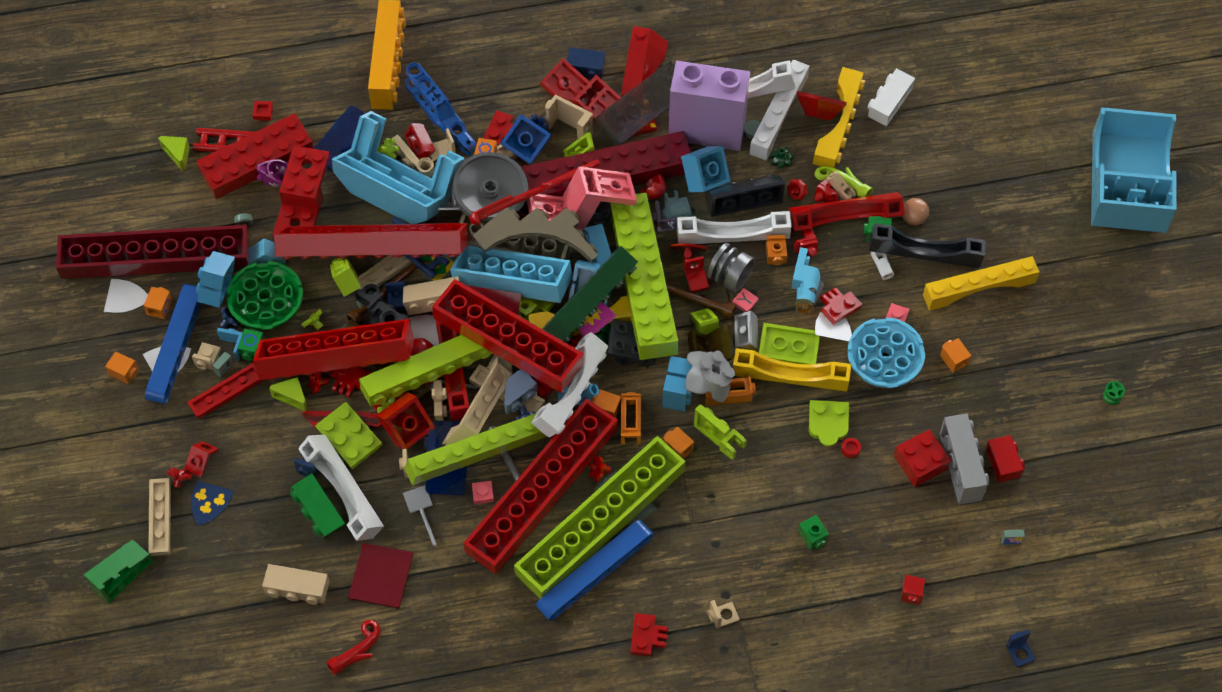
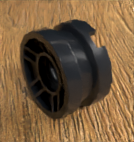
M600 201L588 222L590 225H604L605 222L609 221V202Z

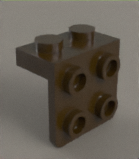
M724 324L707 335L693 330L687 333L690 352L701 351L708 353L720 351L727 361L735 357L732 331L729 324Z

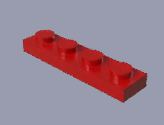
M254 363L187 403L199 420L264 380H259Z

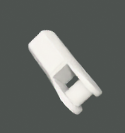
M871 252L872 259L882 279L892 278L894 272L887 255Z

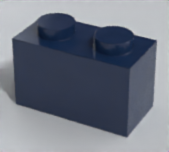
M570 47L567 62L585 78L592 79L597 75L602 79L605 66V52Z

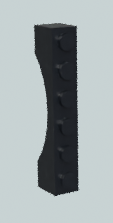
M874 223L869 236L868 251L980 268L985 257V240L966 237L952 241H929L906 235L890 225Z

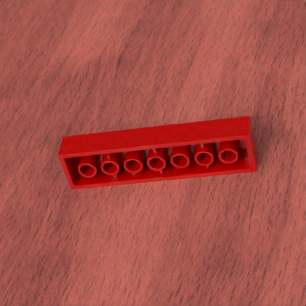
M456 279L450 283L432 306L433 318L560 393H563L584 365V354Z
M403 319L264 339L259 341L253 362L259 380H273L279 377H292L300 374L309 375L315 372H329L336 369L345 370L350 367H366L372 364H386L393 361L402 362L411 357L414 335L410 320Z

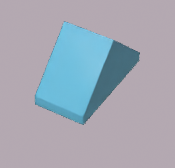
M262 239L250 247L249 265L253 263H268V261L286 265V259L276 257L275 242Z

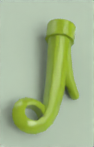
M821 166L815 170V177L821 181L828 178L831 173L838 172L843 180L857 193L858 197H867L872 194L873 188L860 182L848 167L845 169L846 173L830 166Z

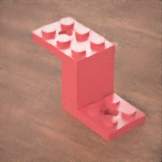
M579 166L562 197L537 194L526 199L529 213L538 207L540 211L543 209L548 214L549 221L565 208H568L570 211L573 210L579 217V224L575 229L584 231L600 201L635 205L637 198L629 173Z

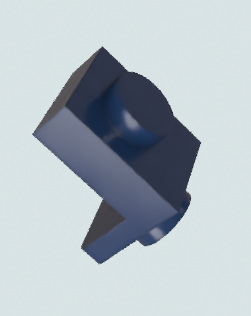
M403 281L386 283L387 304L392 305L396 312L406 311L403 304V287H405V283Z

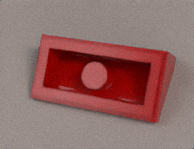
M412 123L404 135L411 151L419 160L427 158L435 152V148L424 125Z

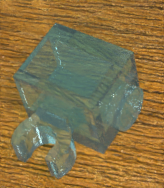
M676 190L674 191L673 198H669L667 193H664L665 209H662L664 220L668 221L669 227L677 225V217H691V209L687 197L678 198Z

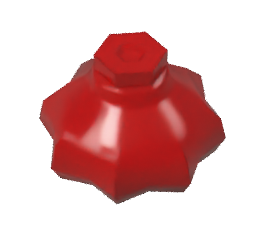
M791 179L787 185L788 195L793 200H803L808 193L807 184L801 179Z

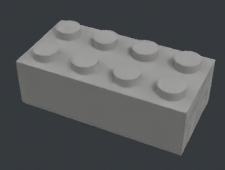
M968 413L944 417L939 433L943 449L951 460L949 471L959 505L982 501L987 485H989L988 474H984L983 470L984 460L982 455L979 456L978 452L979 442L973 435L974 424L972 420H969Z

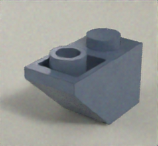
M521 369L507 379L504 402L507 415L512 411H517L525 401L532 400L538 392L537 383L528 373Z

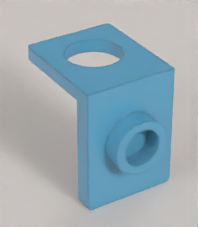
M218 328L217 333L220 340L236 343L233 353L236 361H239L240 355L237 348L243 333L231 328L228 330Z

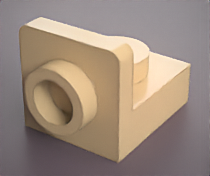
M202 342L198 353L192 356L196 367L206 370V368L213 370L212 365L218 360L221 348Z

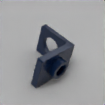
M304 457L302 460L295 458V468L300 475L307 477L313 474L316 477L318 469L313 464L306 462Z
M1029 630L1013 633L1006 644L1016 667L1035 661V657L1027 643L1030 635ZM1017 650H1025L1028 655L1025 660L1018 659L1016 657Z

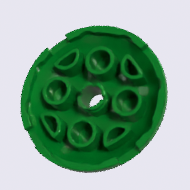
M273 261L261 264L253 263L246 266L233 277L227 289V305L232 316L242 325L257 330H269L284 325L295 316L303 300V288L297 274L286 265Z

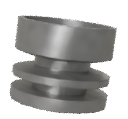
M725 243L714 255L707 272V277L712 280L715 279L717 283H721L725 279L724 286L736 293L743 287L750 276L755 259L744 252L737 257L738 249L732 248L730 244Z

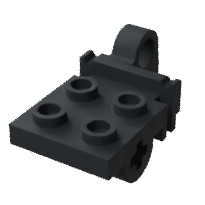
M367 284L361 290L357 289L354 291L356 300L371 312V324L409 319L405 314L401 315L396 312L392 305L383 303L382 295L377 285ZM369 291H375L374 294H367Z
M612 320L606 356L615 358V361L621 365H632L636 362L643 366L646 362V368L653 366L656 358L643 360L639 358L633 323Z

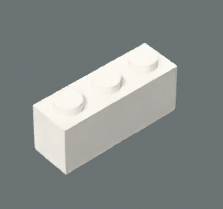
M896 68L893 74L890 73L886 78L884 87L880 86L878 89L877 97L870 100L867 106L869 109L868 117L887 126L912 91L915 78Z

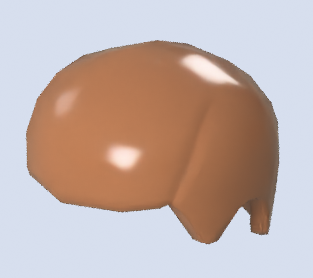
M920 198L907 200L904 203L903 220L909 225L915 226L926 222L929 217L927 203Z

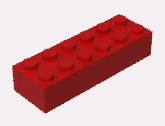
M296 113L196 162L199 172L215 199H218L257 180L259 174L257 171L258 164L273 159L283 160L288 163L293 146L314 148L310 136Z

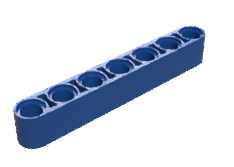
M184 284L146 388L145 399L148 401L166 404L169 399L202 304L197 302V286Z
M641 520L635 521L545 594L537 602L536 607L549 621L554 620L653 538L654 533Z

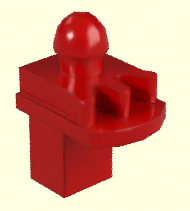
M827 178L817 186L814 196L816 202L838 201V193L833 190L834 188L827 181Z
M812 229L802 230L803 239L797 240L794 243V250L799 253L800 247L808 249L807 254L814 257L818 252L817 238Z

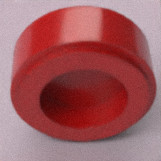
M847 438L842 443V454L847 458H856L861 452V443L855 438Z

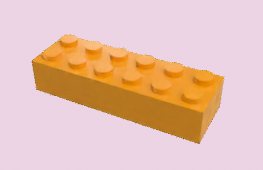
M379 0L368 85L372 109L393 110L394 103H397L398 94L396 88H399V77L397 75L401 72L399 58H402L403 49L401 43H404V33L402 31L406 28L404 8L401 7L400 0Z

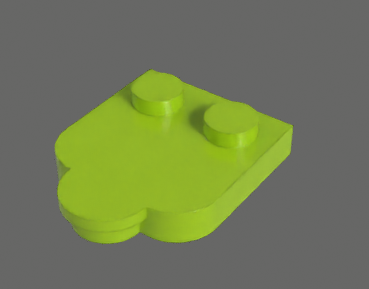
M810 400V435L815 439H819L820 443L826 447L833 446L838 440L844 439L848 433L849 402Z

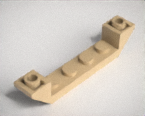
M494 354L487 366L490 370L488 376L460 424L452 427L443 442L445 446L477 435L503 392L507 379L513 374L511 363Z

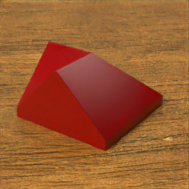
M800 91L796 92L805 115L831 121L847 104V102Z

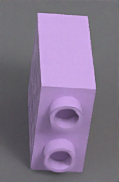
M676 60L670 89L668 134L684 131L687 142L690 144L723 146V149L740 151L746 121L750 71Z

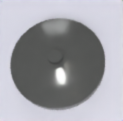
M494 152L479 153L467 158L458 167L453 180L455 201L459 208L469 217L472 212L512 195L515 197L528 191L527 178L521 167L511 158ZM526 200L509 207V209L515 210L518 214ZM502 211L492 216H489L481 220L480 222L488 223Z

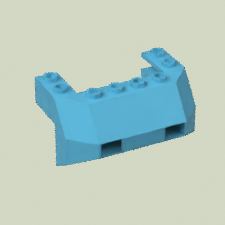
M372 111L360 116L351 149L332 159L334 174L351 194L410 224L427 221L441 211L438 208L445 205L452 195L451 185H453L455 173L465 158L450 150L447 151L446 156L443 154L438 156L433 176L430 178L377 151L386 118Z

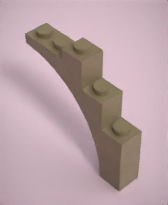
M507 207L472 235V240L483 253H486L496 245L512 239L543 237L570 246L582 254L589 262L595 261L598 256L595 246L585 241L584 238L586 237L580 229H575L579 224V217L573 210L570 211L568 208H565L549 221L548 214L543 209L540 211L537 207L519 221L520 217L516 211L510 210Z

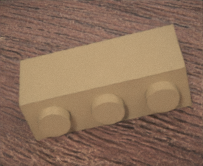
M459 276L403 287V304L408 316L431 312L432 306L454 279L461 282Z
M268 564L262 587L265 594L269 597L278 598V596H282L291 601H298L299 599L309 604L317 605L318 603L324 604L330 581L328 575L324 573Z

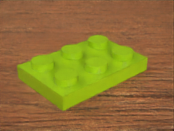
M764 323L759 353L788 363L816 364L820 335H815V330Z
M347 402L343 403L315 425L322 435H326L333 448L351 469H354L383 446L382 442Z

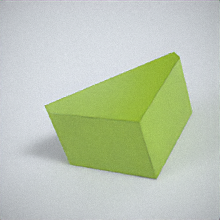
M587 132L563 150L564 156L568 157L594 151L591 133Z
M160 136L158 139L161 148L184 171L190 150L187 138Z
M709 308L690 313L697 332L707 335L718 328V317Z
M298 377L270 386L269 389L273 398L302 411H307L308 408Z

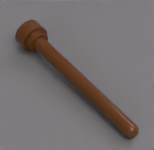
M411 263L390 282L403 281L417 269V266ZM386 287L380 290L382 298L387 295ZM363 305L359 309L351 310L346 317L348 320L353 319L356 323L360 324L364 317L363 315L368 309Z
M666 284L668 293L719 310L724 314V317L732 319L735 313L736 304L730 302L722 304Z

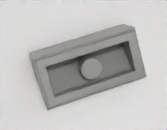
M752 311L734 315L735 349L758 350L757 316Z

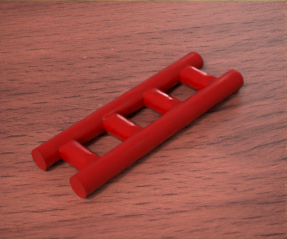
M196 128V135H201L200 144L193 143V150L215 152L228 146L225 145L226 137L237 138L238 141L255 132ZM208 136H218V145L207 144Z

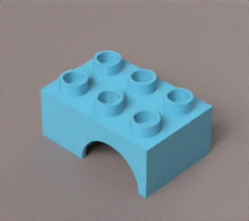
M1101 107L1093 130L1091 226L1167 232L1176 212V171L1170 172V147L1176 123V114Z

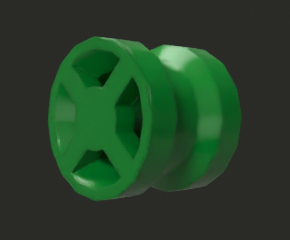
M1111 381L1106 385L1103 399L1107 404L1116 405L1121 402L1125 393L1123 384L1118 381Z

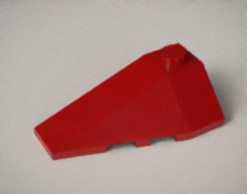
M633 26L621 97L639 100L650 79L655 75L657 68L666 57L668 41L652 29Z

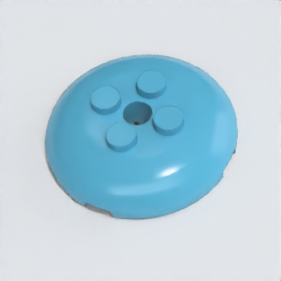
M886 317V319L866 321L853 332L848 344V359L855 373L867 383L877 387L894 388L907 384L919 374L925 360L923 341L920 335L907 323L894 318ZM883 353H886V354H888L889 356H888V357H886V356L883 357L882 354H883Z

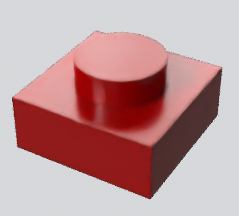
M254 101L253 120L271 121L273 102Z

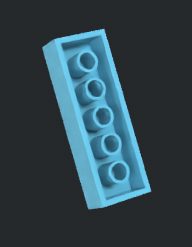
M471 245L456 258L450 269L452 277L459 276L461 283L464 285L522 293V297L557 303L561 302L573 278L570 260L498 249H490L483 253L478 246Z

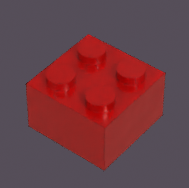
M408 392L376 415L395 446L400 449H408L435 428L417 397Z
M930 429L896 446L894 453L895 459L914 487L947 471L951 462Z

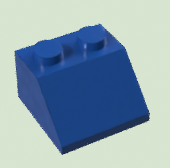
M520 114L500 145L531 165L542 153L552 136L549 132Z

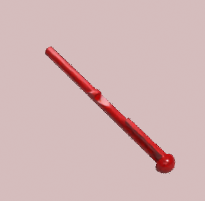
M596 159L580 167L596 168L600 166V162ZM578 168L548 182H543L541 186L530 189L515 197L512 195L474 211L470 215V222L473 225H480L481 220L572 179Z

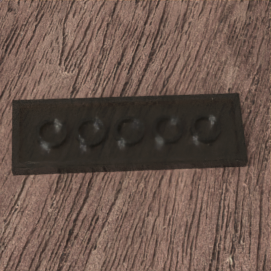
M669 61L595 118L596 122L616 146L623 144L669 108L670 89L675 69L672 61Z

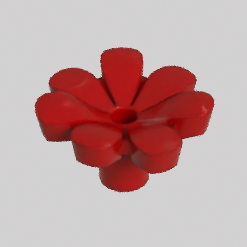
M321 372L309 374L311 381L308 382V388H312V394L320 391L321 385H328L329 380L328 378L321 377Z
M595 456L593 459L594 463L590 462V469L592 471L589 472V477H594V482H599L603 478L604 473H610L611 468L603 463L602 457Z
M171 467L170 470H167V475L175 479L173 486L181 488L182 481L192 479L193 477L191 473H185L184 469L177 470Z

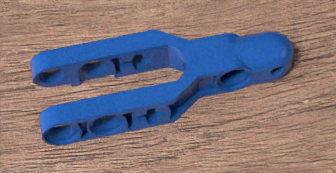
M410 63L406 68L407 78L405 87L436 126L442 129L445 134L446 129H449L454 143L463 154L472 155L477 144L467 132L464 123L455 113L447 97L419 63ZM416 68L419 70V74H410L409 70ZM411 81L415 87L409 86L408 82ZM424 82H428L430 87L428 88ZM420 94L423 96V98L425 99V101H423V100H421V99L419 98V95H420ZM458 130L461 134H455L453 131Z

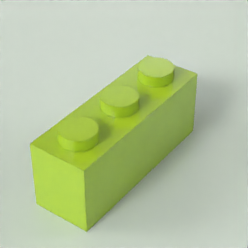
M335 258L332 260V264H330L332 277L344 297L361 288L358 274L348 258Z

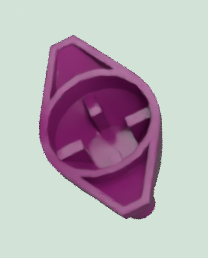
M273 159L258 164L257 171L259 174L257 179L263 181L267 186L281 187L288 163L283 160Z

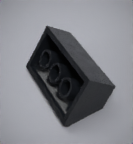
M767 175L763 178L748 179L739 183L732 182L728 185L707 190L705 199L710 216L714 217L782 203L785 182L779 175Z

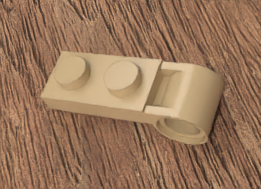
M399 135L393 137L392 139L395 140L394 146L399 147V151L394 153L397 156L400 155L403 164L432 178L434 173L433 161L430 158L419 160Z

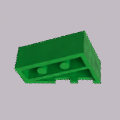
M313 474L291 486L290 495L295 503L299 504L304 517L307 520L309 519L314 525L312 529L318 537L321 535L324 539L344 526V521Z
M131 540L86 572L84 577L91 589L107 604H110L153 561L143 548L134 540Z

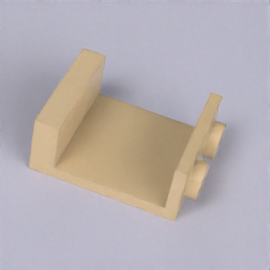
M557 95L552 100L547 101L545 105V119L548 129L559 119L577 129V140L587 132H590L591 136L593 135V113Z

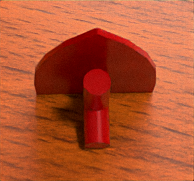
M689 243L672 244L669 246L670 249H684L683 269H685V260L691 259L692 250L707 251L705 246Z

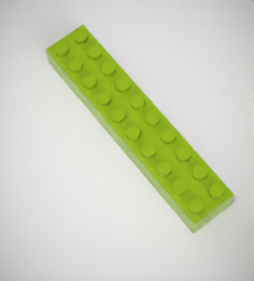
M636 194L637 202L635 205L610 202V214L617 248L622 246L638 261L635 265L637 269L630 276L626 274L623 279L639 358L643 360L678 355V337L647 194Z
M657 436L514 565L515 575L541 599L590 559L684 473L686 461Z

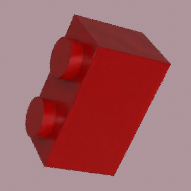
M1011 435L988 440L985 449L997 482L1001 483L1021 478L1025 465L1023 459H1020L1018 456V446L1016 441L1012 440Z

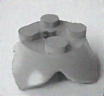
M720 351L688 353L687 361L692 365V368L686 376V390L696 394L711 392L712 398L715 401L723 403L729 394L730 382L735 376V372Z

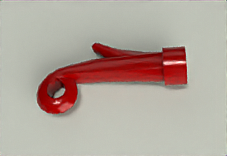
M370 619L362 623L361 631L367 637L365 640L326 662L328 668L335 676L350 664L373 657L371 653H363L379 638L380 626L375 620ZM371 626L374 628V631L369 632L366 628Z

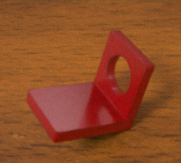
M703 256L685 260L684 272L691 293L709 289L703 268ZM694 262H699L697 265L690 266Z
M204 441L192 445L184 469L202 477L209 456L218 452L219 448Z
M905 575L900 601L921 605L924 596L925 579Z

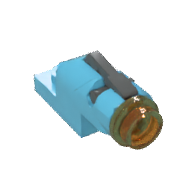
M800 247L791 288L797 289L796 310L802 314H809L817 303L824 283L820 280L819 269L808 266L810 257L807 256L808 249Z

